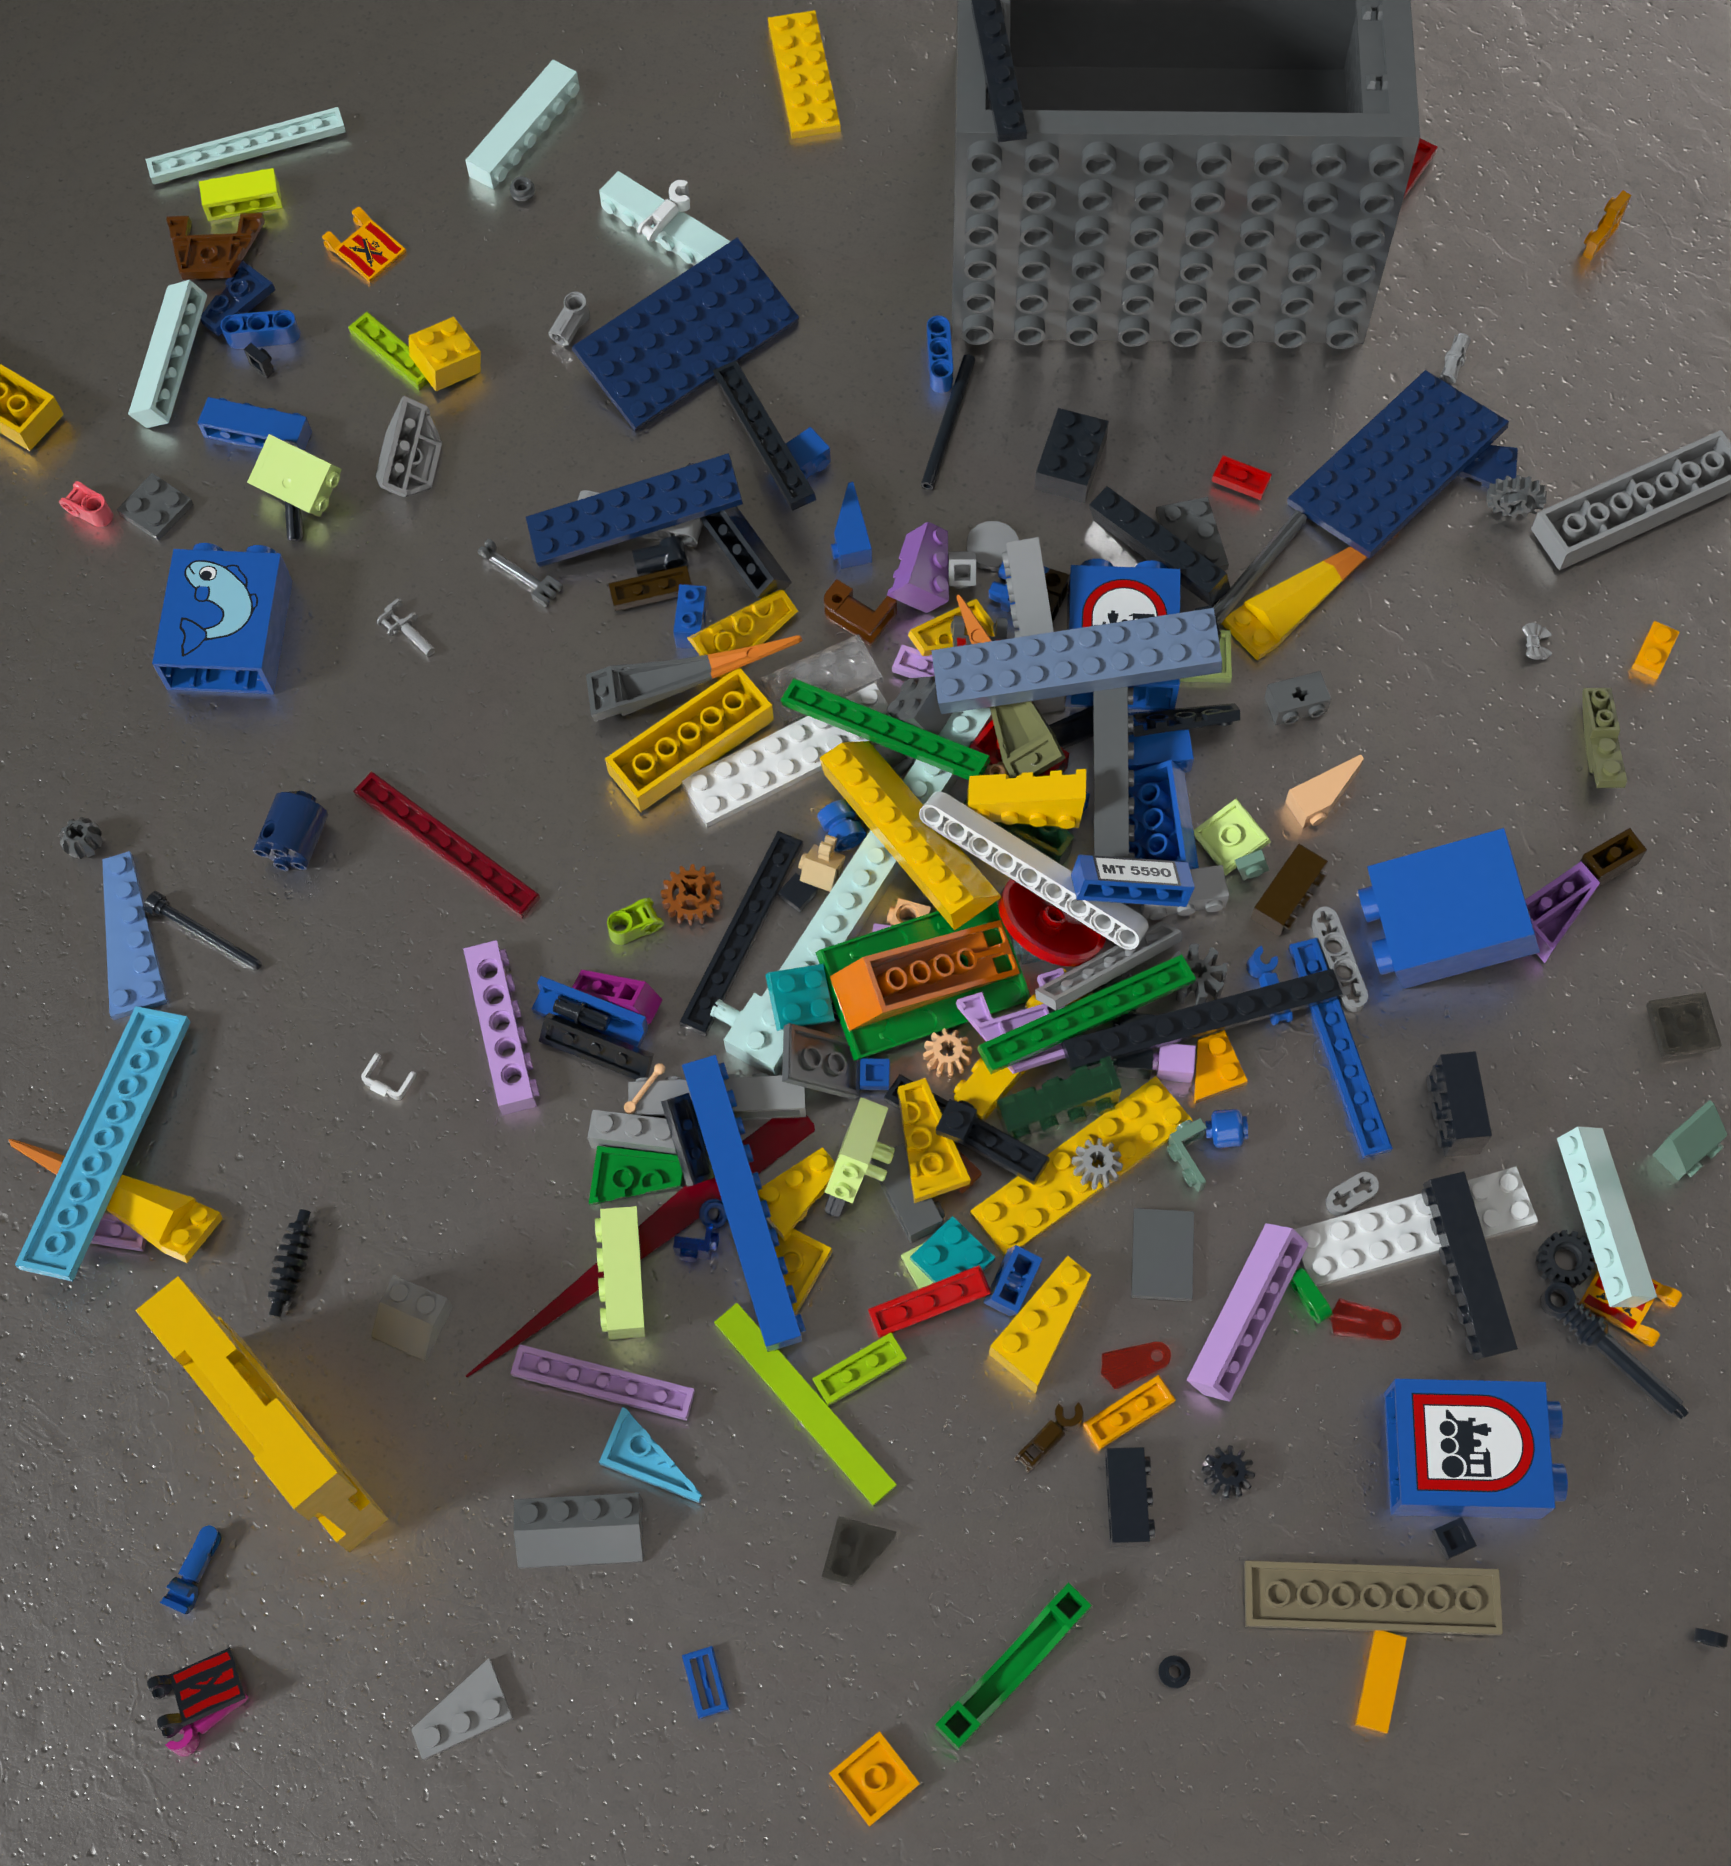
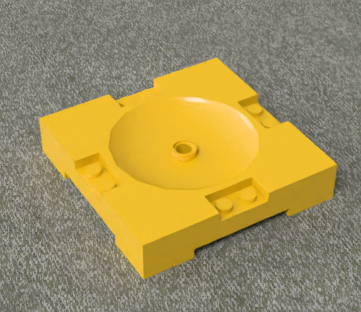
M179 1276L135 1310L170 1355L184 1367L255 1456L253 1459L294 1510L308 1521L315 1516L336 1543L348 1552H351L388 1520L387 1516L340 1458L323 1441L297 1409L296 1404L245 1341L220 1316L216 1317L207 1304Z

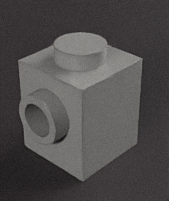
M975 551L948 552L949 586H954L955 588L976 586Z

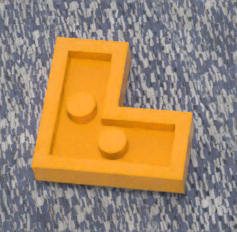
M1622 190L1616 199L1611 197L1604 208V211L1607 213L1598 223V229L1596 231L1591 230L1584 240L1586 248L1582 256L1592 260L1619 228L1631 194Z

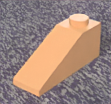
M1361 754L1289 790L1285 802L1302 828L1311 824L1312 826H1317L1327 819L1330 811L1360 771L1364 760Z

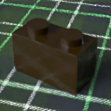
M1628 828L1585 853L1579 862H1582L1600 882L1599 887L1639 864L1647 849L1632 829Z

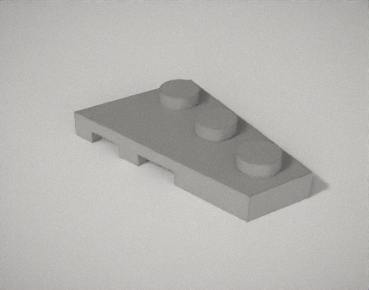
M488 1658L411 1729L422 1760L430 1759L514 1720L491 1659Z

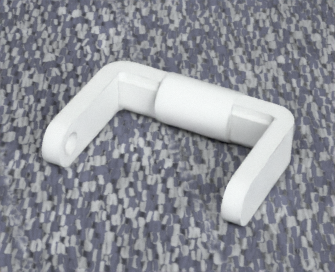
M375 1053L361 1075L364 1084L369 1086L370 1090L385 1098L389 1096L395 1100L403 1099L415 1080L417 1073L411 1071L399 1091L396 1092L390 1086L369 1078L381 1059V1055Z

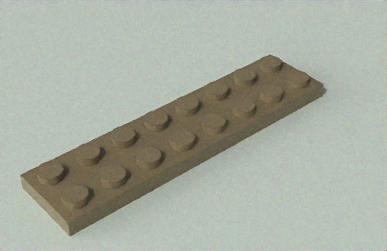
M1271 1561L1244 1562L1245 1627L1501 1636L1503 1634L1499 1569Z

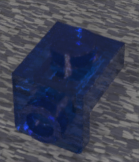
M707 1223L705 1239L675 1236L673 1244L675 1256H679L681 1260L695 1262L697 1258L711 1260L712 1251H717L719 1233H715L714 1224Z

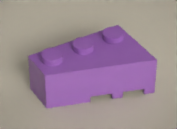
M926 522L906 534L899 556L901 562L899 568L894 571L893 578H895L893 587L888 590L887 596L928 613L949 601L948 531L935 524Z
M1579 862L1525 899L1540 953L1536 954L1544 963L1600 884L1582 862Z

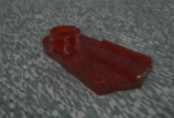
M1342 1298L1338 1299L1332 1310L1333 1315L1329 1317L1334 1336L1392 1341L1401 1332V1322L1395 1315ZM1383 1322H1390L1393 1330H1385L1382 1325Z
M1151 1342L1102 1353L1101 1375L1110 1383L1114 1390H1117L1167 1367L1171 1360L1170 1349L1162 1342ZM1154 1352H1160L1163 1358L1160 1361H1154L1151 1355Z

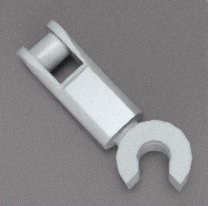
M676 180L670 185L669 199H666L648 218L641 222L637 229L638 234H644L649 242H653L678 212H685L690 209L687 181Z

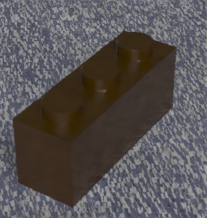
M1298 844L1255 905L1250 919L1279 937L1285 928L1290 930L1298 918L1295 913L1300 907L1305 909L1312 899L1313 894L1310 892L1315 885L1320 887L1326 879L1328 873L1325 871L1328 861L1303 845Z

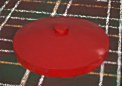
M1010 879L1000 893L1001 898L998 900L1002 922L1010 935L1034 956L1055 965L1075 967L1096 957L1103 948L1106 937L1013 879Z

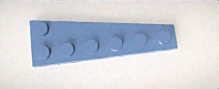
M130 851L102 859L109 1013L113 1020L132 1015L135 1006L153 1009L169 1004L147 912L143 908L144 899L134 858Z

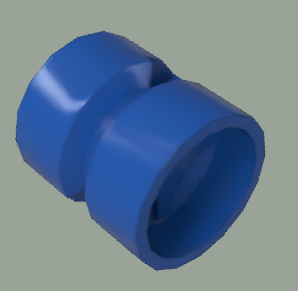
M845 799L826 805L817 815L824 832L837 838L835 852L850 850L862 843L866 838V832L860 821L855 820V811Z

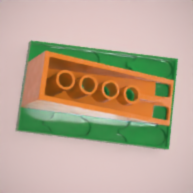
M994 902L956 930L950 926L939 911H935L815 952L819 964L824 966L828 989L854 1061L930 1036L933 1032H941L944 1028L950 1029L968 1023L969 1021L957 1008V999L982 992L990 1014H995L1027 1003L1031 997L1007 929L1000 917L997 902Z

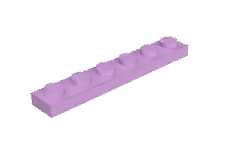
M520 1344L510 1372L512 1376L685 1421L688 1419L695 1394V1389Z

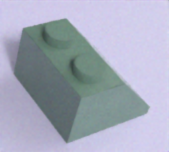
M1711 1100L1705 1103L1668 1136L1653 1153V1156L1678 1181L1685 1174L1691 1178L1704 1166L1700 1161L1705 1156L1712 1159L1724 1148L1721 1142L1728 1134L1715 1104Z

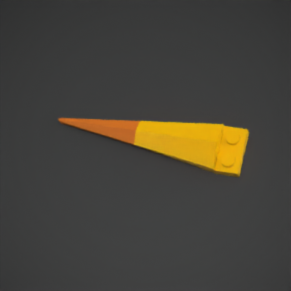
M1350 546L1246 600L1242 606L1228 614L1221 624L1227 630H1231V634L1258 661L1276 649L1367 557Z
M9 1139L11 1147L57 1175L65 1158L64 1155ZM121 1175L106 1208L107 1211L144 1237L160 1251L186 1263L189 1262L223 1220L221 1212L196 1202V1199L125 1175Z

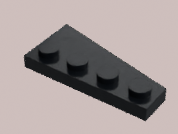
M1235 703L1128 713V715H1133L1134 726L1132 734L1134 737L1190 728H1202L1215 724L1227 726L1233 724L1234 721H1240V709Z

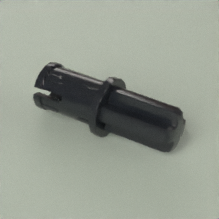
M559 995L558 999L554 1002L553 1012L575 1020V1023L578 1025L584 1023L600 1031L606 1030L609 1026L610 1017L589 1008L585 1002L581 1004L562 995Z

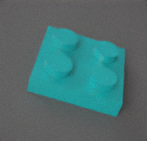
M823 964L765 974L777 1031L784 1030V1026L789 1023L805 1027L829 1023L835 1020Z
M952 1216L910 1256V1260L935 1283L978 1265H981L982 1270L985 1271L995 1261V1256Z

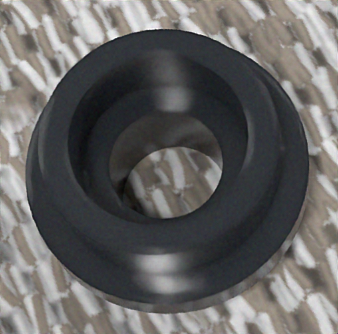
M1168 1656L1159 1665V1678L1168 1688L1179 1689L1185 1686L1190 1679L1191 1671L1189 1664L1180 1656ZM1171 1666H1177L1180 1669L1181 1674L1179 1677L1174 1678L1169 1674Z

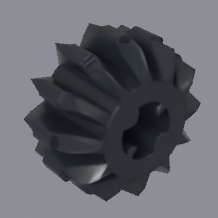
M1231 1445L1227 1447L1226 1454H1224L1220 1447H1217L1214 1450L1215 1456L1208 1454L1205 1458L1209 1465L1203 1466L1201 1472L1211 1476L1207 1477L1203 1483L1205 1486L1214 1483L1215 1487L1211 1492L1214 1496L1221 1489L1223 1490L1224 1500L1229 1499L1231 1491L1236 1498H1240L1242 1496L1241 1488L1249 1491L1252 1487L1247 1480L1254 1479L1255 1472L1246 1469L1253 1465V1461L1251 1459L1244 1462L1241 1460L1245 1454L1244 1450H1240L1236 1456L1233 1455L1234 1448ZM1228 1467H1231L1234 1472L1231 1476L1225 1478L1222 1474Z

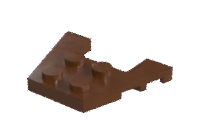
M241 213L237 233L190 235L192 222L189 216L167 217L170 237L173 242L174 253L182 280L232 278L265 223L263 213Z

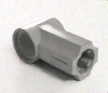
M571 292L564 298V307L548 333L549 337L556 344L569 346L580 326L585 324L590 318L586 298L580 292Z

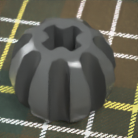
M80 817L78 820H69L67 822L68 825L61 828L59 834L61 839L60 845L64 852L77 859L95 855L94 851L101 848L103 842L101 837L102 831L98 824L84 817Z

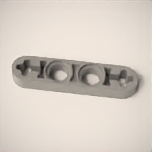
M1320 907L1314 912L1311 920L1315 938L1318 939L1328 969L1333 968L1343 993L1339 999L1342 1007L1349 1012H1358L1364 1008L1367 1002V989L1336 911L1329 907ZM1321 916H1324L1325 920H1330L1328 925L1330 933L1325 935L1327 932L1325 924L1323 922L1319 923ZM1331 940L1338 941L1342 945V950L1338 953L1331 952L1327 948V942ZM1339 966H1347L1352 971V976L1341 978L1337 974L1336 969ZM1354 983L1351 988L1353 994L1360 996L1358 1003H1355L1353 999L1348 1000L1351 993L1349 985Z

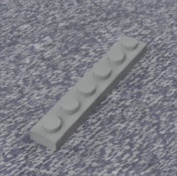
M1161 921L1148 928L1135 949L1128 950L1116 945L1035 989L1036 1000L1054 1010H1058L1181 942L1182 931Z

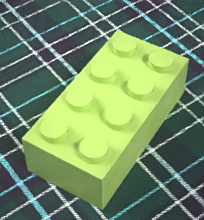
M637 1206L600 1209L601 1218H595V1231L597 1242H602V1248H597L599 1272H604V1278H598L600 1302H606V1308L600 1309L602 1332H608L609 1340L645 1337Z

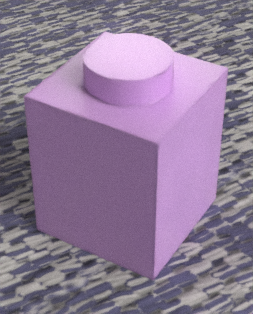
M1170 1044L1159 1047L1158 1052H1153L1152 1069L1157 1070V1078L1164 1081L1191 1083L1194 1075L1196 1046Z

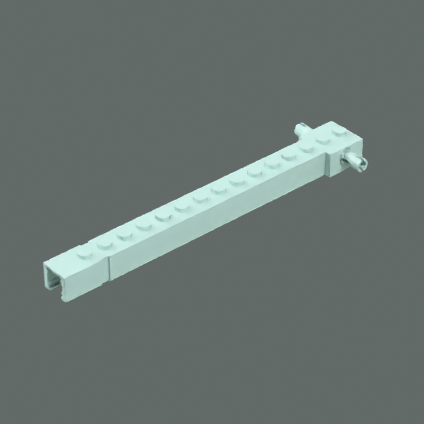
M990 707L953 712L938 736L969 747L992 720ZM916 760L903 782L924 805L935 792L949 794L959 776ZM871 830L780 970L818 965L819 961L815 952L858 936L901 869L899 863ZM768 988L762 997L754 993L741 1011L719 999L716 1002L718 1006H713L710 1015L732 1026L724 1038L726 1052L763 1073L777 1076L783 1068L784 1030H776Z

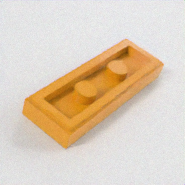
M1157 1375L1082 1423V1427L1098 1451L1175 1403L1176 1399L1161 1377Z
M1386 1631L1373 1632L1355 1726L1388 1734L1407 1637Z

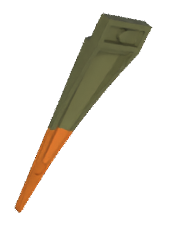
M957 595V601L971 644L992 641L963 597ZM1033 701L990 707L1002 760L1011 778H1016L1025 772H1033V775L1036 777L1066 759L1056 739V735Z

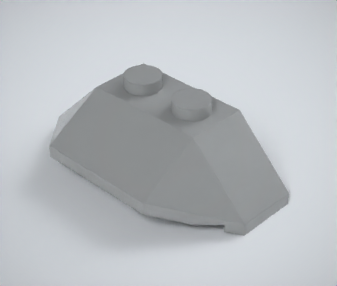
M406 396L401 398L386 430L375 474L381 488L402 497L411 496L432 488L442 446L436 426L430 417L431 413L428 406Z

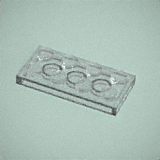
M859 634L761 677V683L785 726L807 717L805 714L782 706L781 698L793 678L843 698L873 683L878 685L883 682V677Z

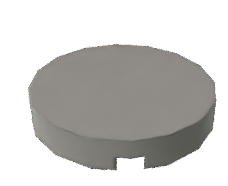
M986 521L978 524L970 531L967 537L966 551H975L976 567L983 570L986 568L991 569V571H999L1003 562L1002 552H1007L1006 542L1017 541L1019 538L1009 525L999 521Z

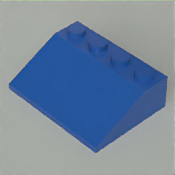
M1172 760L1134 771V787H1128V796L1134 797V814H1129V825H1134V842H1129V853H1134L1137 859L1188 862L1190 869L1199 868L1185 771Z

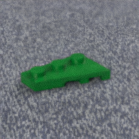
M597 1146L588 1204L591 1206L682 1187L683 1172L678 1156Z

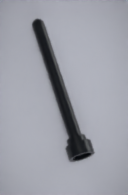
M153 891L145 900L143 908L153 916L164 915L253 970H259L262 967L259 959L171 907L167 897L158 891Z

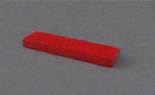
M978 1265L871 1307L868 1311L880 1338L991 1294V1290L981 1265Z

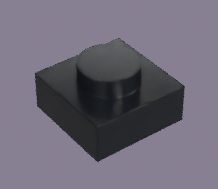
M252 343L244 348L248 362L252 367L266 378L274 373L271 364L272 357L265 349H258Z

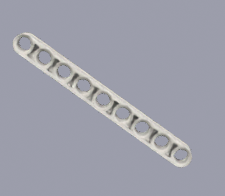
M933 793L920 809V819L926 826L1118 946L1128 950L1135 949L1147 932L1148 922L1146 918L1123 903L1077 900L1071 878L1072 871L947 793Z

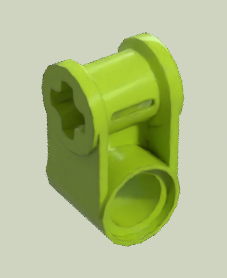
M651 898L640 899L634 904L610 914L607 926L609 937L613 943L625 945L645 935L653 934L664 926L662 918L657 916L653 908L654 902ZM618 925L627 926V928L623 931H617L614 929Z

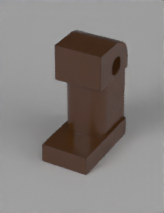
M837 579L824 595L826 618L869 646H872L897 614L896 599L887 596L879 607L873 610L853 598V589Z

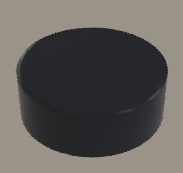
M1695 1628V1642L1723 1649L1727 1647L1728 1635Z

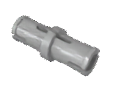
M1464 333L1455 335L1451 350L1445 356V366L1440 379L1449 385L1456 383L1459 370L1466 361L1465 355L1471 338Z

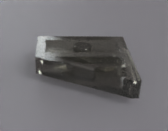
M838 1516L822 1579L853 1587L896 1538L897 1532Z

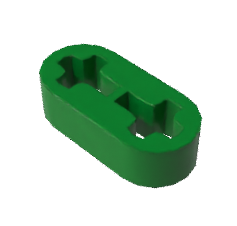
M1301 1267L1296 1269L1289 1285L1310 1316L1319 1324L1333 1315L1330 1305L1307 1272Z

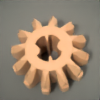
M946 1028L942 1029V1036L933 1032L931 1034L932 1041H926L924 1044V1048L927 1051L923 1053V1059L929 1061L927 1064L929 1070L937 1068L936 1075L938 1077H941L943 1072H948V1077L951 1079L953 1078L954 1070L962 1075L964 1073V1066L971 1064L969 1055L972 1054V1047L967 1046L968 1038L966 1036L958 1039L959 1031L957 1029L953 1031L952 1035H948ZM945 1050H947L946 1056L943 1055ZM950 1051L953 1052L952 1056H948Z

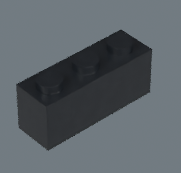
M1144 1447L1107 1448L1105 1452L1110 1548L1148 1547L1150 1538H1155L1154 1519H1149L1148 1507H1153L1152 1487H1147L1146 1475H1151L1150 1456H1145Z

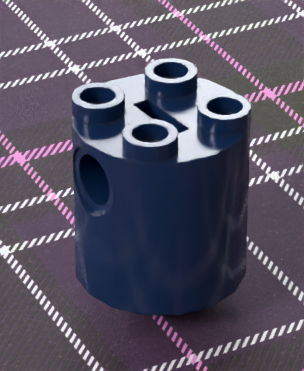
M304 791L276 793L253 852L258 856L274 861L273 866L280 870L288 871L290 867L307 870L327 820V810L316 803V798L310 793Z

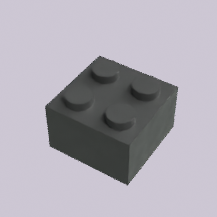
M935 676L906 680L901 686V692L897 698L887 707L885 715L939 735L952 713L941 714L937 699Z

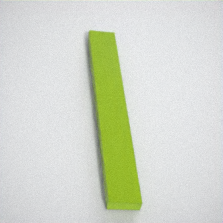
M738 1303L734 1304L714 1321L716 1327L873 1507L897 1487L896 1483L778 1349L767 1352L761 1329Z

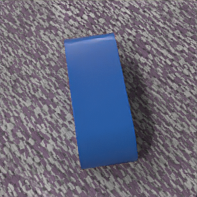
M289 310L228 315L223 318L220 325L227 344L233 349H244L250 343L256 347L292 344L298 341L301 335L296 318Z
M937 315L931 317L927 322L929 379L933 391L946 393L953 387L951 331L949 320L944 316Z

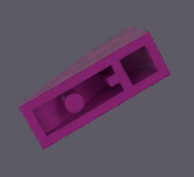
M582 969L572 986L576 990L645 1016L647 1024H651L663 1001L645 981Z

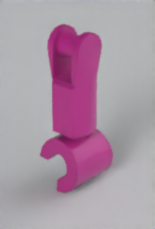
M245 1693L246 1699L184 1726L178 1732L179 1734H184L183 1739L178 1742L169 1741L165 1746L179 1756L191 1755L196 1751L200 1743L198 1732L202 1735L205 1734L225 1716L243 1705L248 1699V1695Z

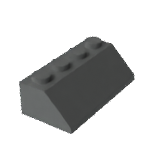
M622 1493L514 1499V1538L518 1568L643 1562V1501L640 1494Z

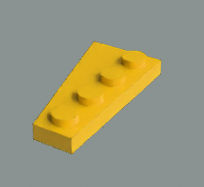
M777 590L687 637V639L700 656L763 644L791 619L798 610L784 590ZM730 671V672H728V673H726V674H723V675H721V676H718V677H716V679H717V680H720V679H722L723 677H725L726 675H728L729 673H731L732 671Z
M926 1078L899 1086L897 1093L914 1203L970 1185L971 1179L954 1141L936 1134L935 1129L942 1114Z

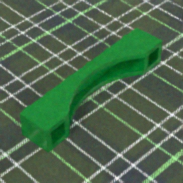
M1068 1582L1008 1650L935 1724V1729L959 1751L1090 1611L1092 1605Z

